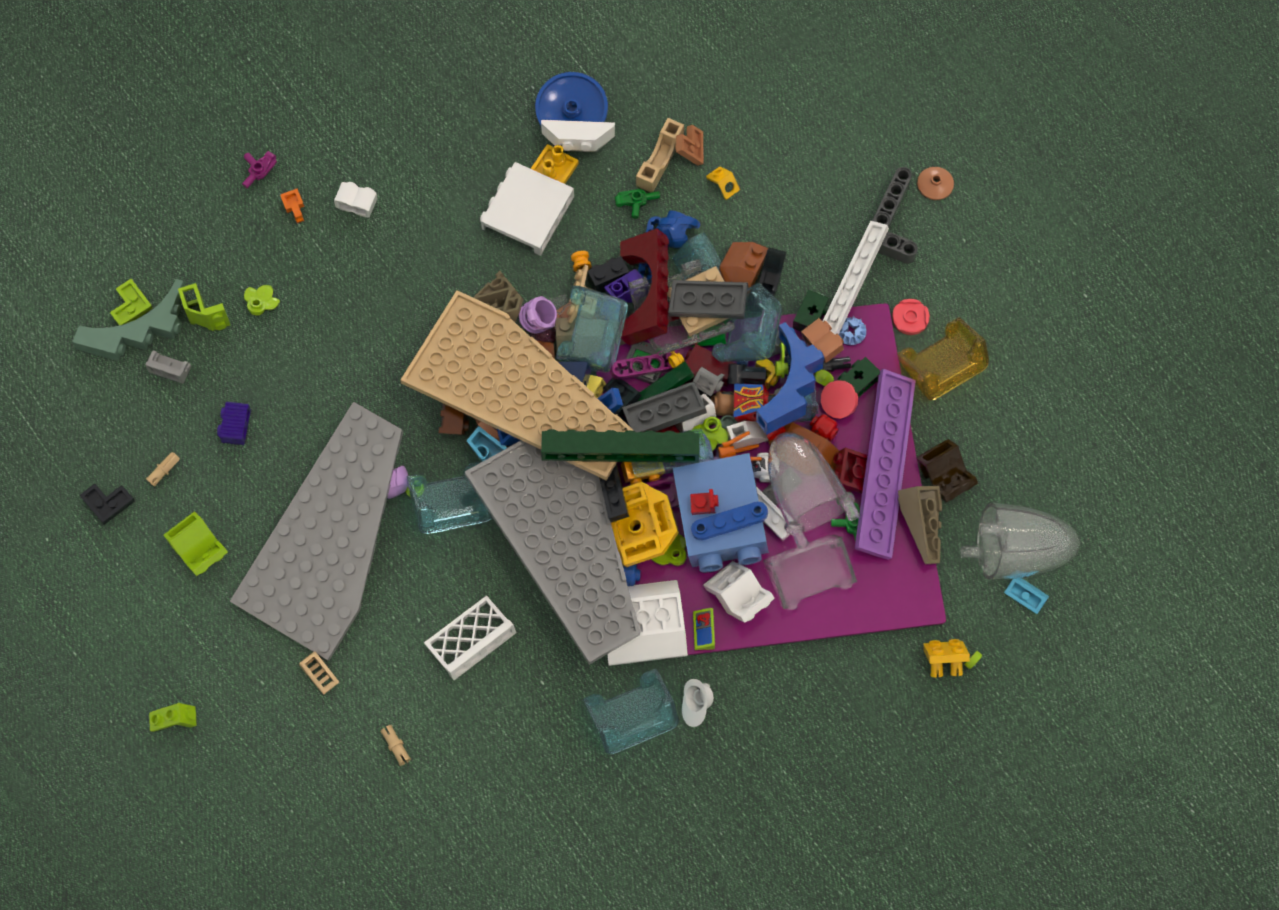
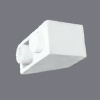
M743 421L726 428L729 436L728 441L747 431L750 432L746 437L730 445H733L735 449L768 441L765 432L754 421Z

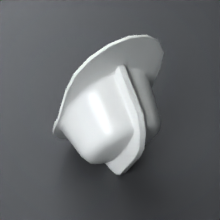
M690 679L684 687L682 716L686 724L691 727H697L704 721L706 710L712 705L714 699L710 685L702 683L697 679Z

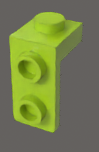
M177 703L150 712V731L155 732L174 725L190 728L197 726L195 706Z

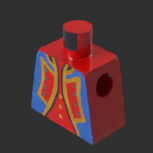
M734 384L735 420L738 423L756 421V410L771 401L777 394L769 395V391L764 385Z

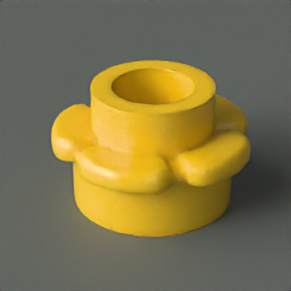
M672 352L671 356L668 357V362L673 369L685 361L680 353Z

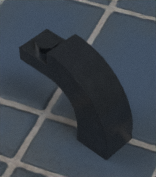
M768 248L760 281L754 293L751 312L769 315L779 286L787 252Z

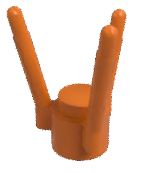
M747 431L727 442H723L722 446L717 448L719 458L736 456V453L758 448L759 444L735 449L733 445L730 446L749 435L750 432ZM750 457L751 461L762 460V457Z

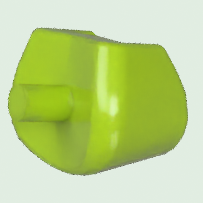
M821 369L815 372L816 382L823 386L834 381V377L828 371Z

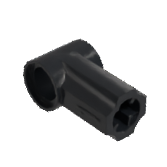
M728 364L729 384H765L766 367Z

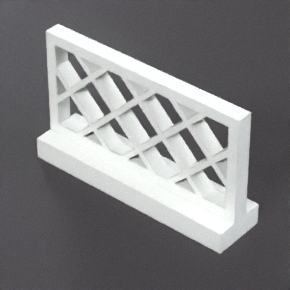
M485 596L425 641L424 644L446 669L449 676L455 680L515 635L516 630L512 622L501 613L488 596ZM486 603L491 607L490 614L479 613L480 608ZM467 617H475L474 625H464V620ZM479 617L489 618L488 626H477ZM492 618H498L504 622L498 627H491ZM460 629L458 637H448L449 631ZM463 629L473 630L472 638H462ZM477 630L487 631L483 639L475 638ZM437 640L444 641L443 649H434L431 645ZM447 641L457 642L456 650H446ZM461 642H471V647L467 651L460 650ZM445 654H455V660L447 665L444 661Z

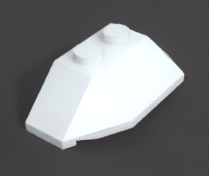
M541 120L542 134L554 146H562L564 151L597 152L615 137V123Z

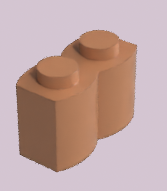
M818 318L801 331V334L809 346L813 344L817 350H821L824 355L823 361L827 363L844 350L842 344L844 341L840 335L831 332L832 328L827 321L823 322Z

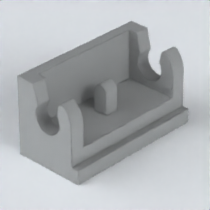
M154 350L145 364L148 372L184 384L192 366L187 361L181 362L160 355V353Z

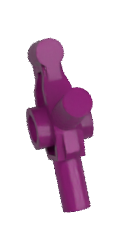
M267 151L264 157L256 161L250 153H246L244 158L251 167L248 169L250 175L242 185L248 189L255 179H264L276 165V155Z

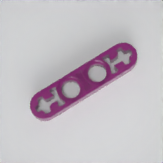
M672 352L616 361L610 368V374L615 379H626L671 371L673 368L669 362L665 364L664 361H668V357L671 356ZM651 360H658L660 363V367L653 368L651 366ZM633 363H640L642 371H635ZM618 366L620 369H624L628 366V369L623 370L621 374L619 373V371H615V369Z

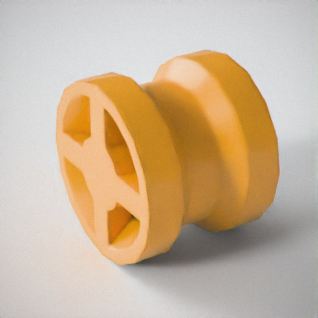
M577 251L571 255L575 272L578 269L581 270L584 265H588V270L592 267L591 262L588 261L589 252Z

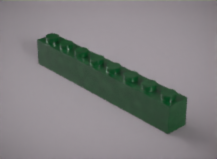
M549 429L542 431V461L699 463V433L692 431L675 433L674 431H666L664 433L655 431L635 432L633 430L625 432L587 430L584 432Z

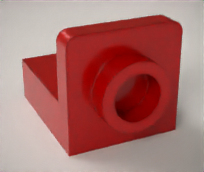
M709 489V493L690 494L692 515L716 513L715 507L719 506L718 495L714 494L713 489Z

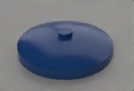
M565 72L552 77L541 87L536 98L535 110L540 126L541 120L605 122L608 114V102L603 88L592 77L578 72Z

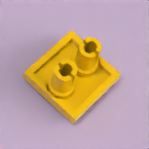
M547 144L531 169L565 184L578 166L579 160L564 153L562 146L556 145L552 147Z
M951 639L948 642L932 640L929 643H923L924 653L931 664V677H937V674L938 677H943V663H951V676H957V673L958 676L963 675L962 662H970V654L963 641Z

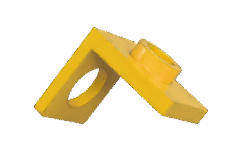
M718 167L706 176L708 180L718 184L726 200L740 190L733 173L725 168ZM732 182L733 189L730 192H726V184Z

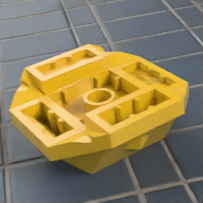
M643 482L623 488L629 517L611 522L622 565L625 567L664 555L679 533L669 497ZM636 525H641L639 530L633 531Z

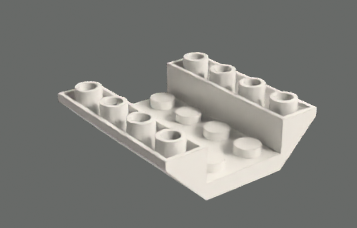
M677 580L628 586L640 635L607 654L609 666L688 656L681 597Z

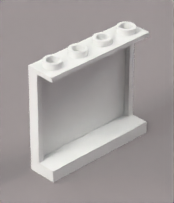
M515 162L512 168H508L504 182H500L496 196L490 199L489 208L480 217L482 230H485L486 227L533 247L534 253L541 256L574 198V188Z

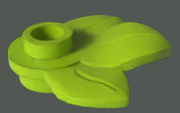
M263 285L257 290L248 287L245 290L244 300L247 302V309L252 315H261L265 310H273L279 305L280 300L272 297V286Z
M781 343L780 360L775 362V374L784 378L785 374H788V363L784 362L786 346Z
M717 417L706 418L703 424L695 426L692 430L694 433H699V441H701V446L705 453L714 451L718 443L727 442L729 438L728 432L722 428L721 421ZM714 424L716 427L714 429H710L709 426Z
M678 534L665 554L652 560L659 565L669 563L675 566L682 565L687 558L685 538Z

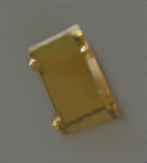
M960 317L947 324L945 329L946 337L917 354L913 348H906L897 353L901 365L910 377L916 380L915 384L929 400L939 398L985 370L989 364L986 340Z

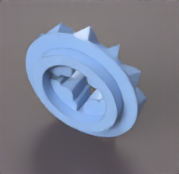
M854 316L846 318L839 333L844 344L856 345L864 340L866 324L864 325L861 319H857ZM849 325L853 329L856 328L854 331V335L850 331L847 332Z

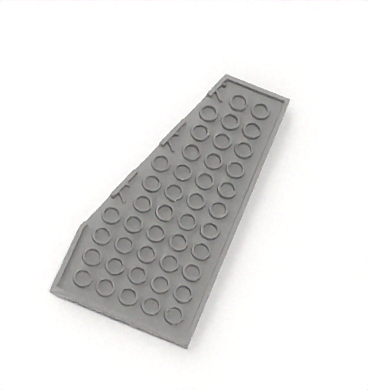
M353 402L230 602L330 661L361 609V601L374 556L375 543L387 502L390 481L396 456L399 452L403 430Z
M522 440L465 471L466 478L589 665L640 635L637 617L632 605L624 568L612 525L608 518L598 476L566 461H542L541 449Z

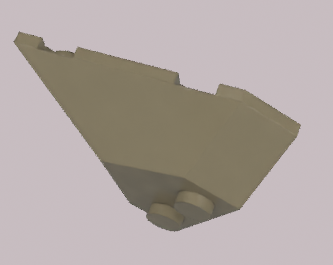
M499 271L495 275L497 278L491 283L488 282L473 298L507 313L516 322L523 298L507 278L504 277L503 273Z

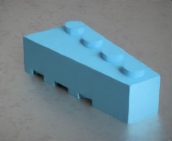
M480 426L467 439L469 446L482 462L507 449L505 445H501L497 439L489 435Z

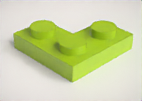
M130 279L116 288V291L125 303L111 311L110 314L120 326L138 319L152 310L153 307L134 281Z

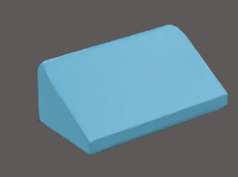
M1017 575L1014 576L1004 592L1036 614L1039 613L1049 598L1047 594Z

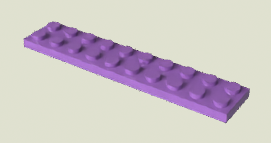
M882 369L878 378L855 549L889 560L893 555L899 510L898 490H901L916 380Z

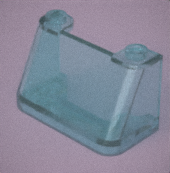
M760 283L748 288L744 319L729 318L732 323L726 345L723 343L714 345L712 355L720 362L765 360L772 356L782 307L780 302Z
M572 286L570 299L573 304L579 305L572 339L560 344L556 359L562 362H588L592 368L591 372H610V368L616 362L628 310L627 302L621 298L582 286Z
M481 462L471 463L466 466L464 476L427 483L425 476L421 474L407 476V485L415 518L421 533L430 534L487 522L493 518L465 476V471Z
M657 669L645 672L641 676L640 687L605 701L600 694H593L583 699L587 712L607 754L623 751L668 732L678 725L679 719L674 700Z

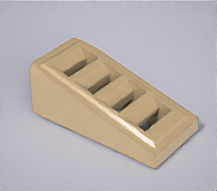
M315 651L299 663V666L323 695L339 683ZM315 660L317 662L311 668L307 667L312 661ZM320 666L322 669L313 675L312 671ZM325 672L327 675L318 681L316 678ZM330 678L332 681L323 687L321 684Z

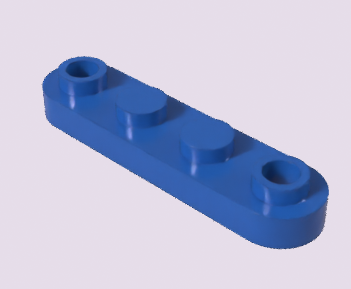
M753 502L696 520L691 526V531L697 540H706L761 523L767 519L768 509L763 502ZM759 508L761 512L755 513V509ZM703 526L705 528L703 531H698V527Z

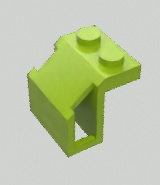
M196 283L178 288L190 324H197L211 331L223 330L230 326L223 303L205 308ZM194 289L197 299L187 302L184 292ZM199 304L201 312L190 309L189 307Z
M195 511L163 535L196 576L206 572L208 567L220 561L228 553Z

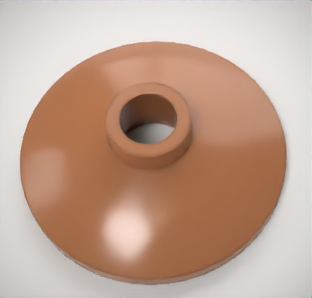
M929 167L920 173L917 186L924 197L931 200H942L951 194L954 180L947 170L940 167Z

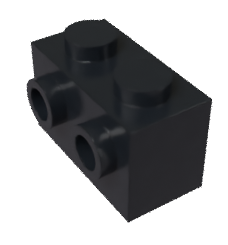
M621 256L611 258L606 263L595 265L587 271L588 282L592 289L600 294L606 291L605 286L629 273V270Z

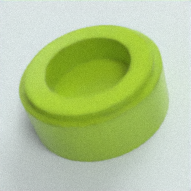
M977 650L970 657V662H965L964 665L971 669L982 658V654Z

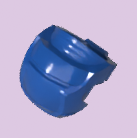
M669 211L667 217L660 219L656 229L658 228L668 236L669 248H681L690 242L685 234L686 229L699 228L700 222L680 212Z

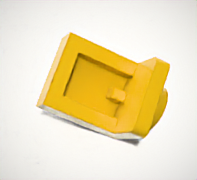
M759 357L755 367H766L767 379L765 387L768 390L771 385H776L779 376H776L775 366L770 360H764Z

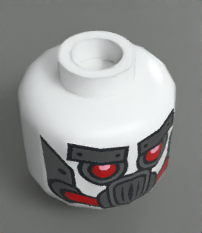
M759 453L757 457H762V460L752 461L754 477L760 479V482H770L778 474L777 459L771 453Z

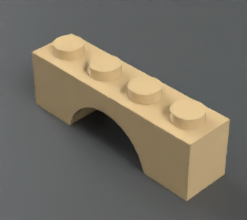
M667 118L660 131L652 155L646 162H643L636 175V187L648 192H654L676 151V136L679 134L684 135V124Z

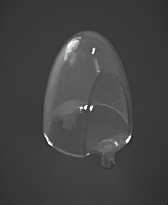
M783 432L773 439L768 452V474L775 498L786 522L784 529L786 533L792 535L798 549L809 545L803 532L817 528L844 512L847 514L849 521H853L861 516L854 504V495L846 492L829 463L811 441L792 432Z
M989 503L984 508L980 518L977 546H961L960 553L963 554L960 556L961 558H977L979 564L983 567L984 577L989 580L1017 579L1044 574L1069 563L1079 552L1081 541L1077 532L1069 524L1051 514L1019 505Z

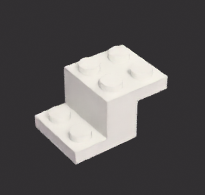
M734 561L703 585L708 592L716 595L727 614L744 623L753 619L756 613L766 608L775 599L771 592L761 587L750 569Z

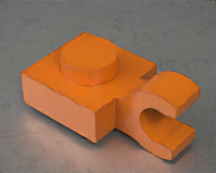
M298 189L281 194L280 197L286 212L292 211L297 223L304 221L300 211L304 204Z

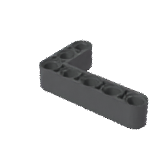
M900 167L896 170L872 221L884 222L890 228L910 185L912 176L910 169ZM888 231L878 252L909 264L914 262L918 247L915 242ZM905 251H911L912 254H907Z

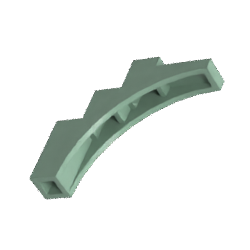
M176 279L161 303L137 320L109 328L79 326L72 341L76 350L119 361L121 355L125 353L126 345L147 350L148 345H151L153 342L154 334L175 339L176 334H179L181 330V323L177 316L181 309V298L178 288L185 287L184 282Z

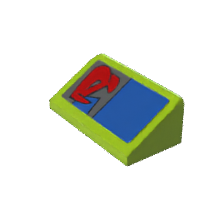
M713 608L693 611L695 650L715 649Z

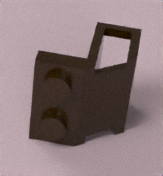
M949 439L916 457L923 477L925 479L929 478L932 486H939L941 499L945 502L955 499L958 495L978 484L977 478L966 470L958 445Z

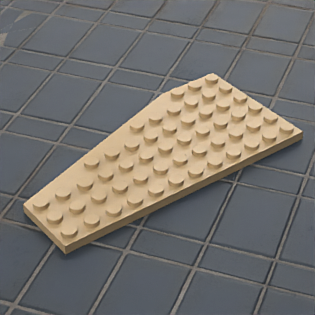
M460 291L455 292L401 378V384L541 449L542 431L549 429L584 432L587 430H595L597 432H605L607 430L625 432L633 430L617 414L612 413L594 396V393L574 375L572 376L552 357V354L539 342L521 329L507 313ZM566 461L606 481L617 463Z

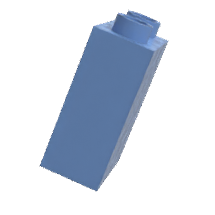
M750 453L673 468L687 552L692 567L699 566L701 572H713L723 568V561L738 559L740 565H750L761 561V554L769 553L763 522L706 540H697L691 531V526L696 520L753 502H759ZM709 489H713L714 494L718 495L719 506L715 507L716 513L692 515L690 494L709 493ZM757 508L754 512L760 513L761 509ZM700 526L697 530L703 531L705 527Z

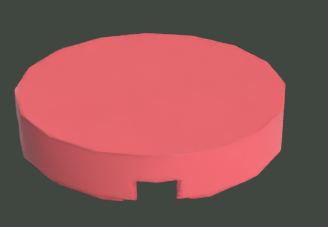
M905 299L899 302L893 309L892 321L895 328L901 333L916 335L925 330L929 323L930 314L928 308L921 304L919 300Z
M837 380L830 382L821 393L822 408L833 418L841 419L847 417L855 411L858 405V395L855 393L854 387L846 381Z

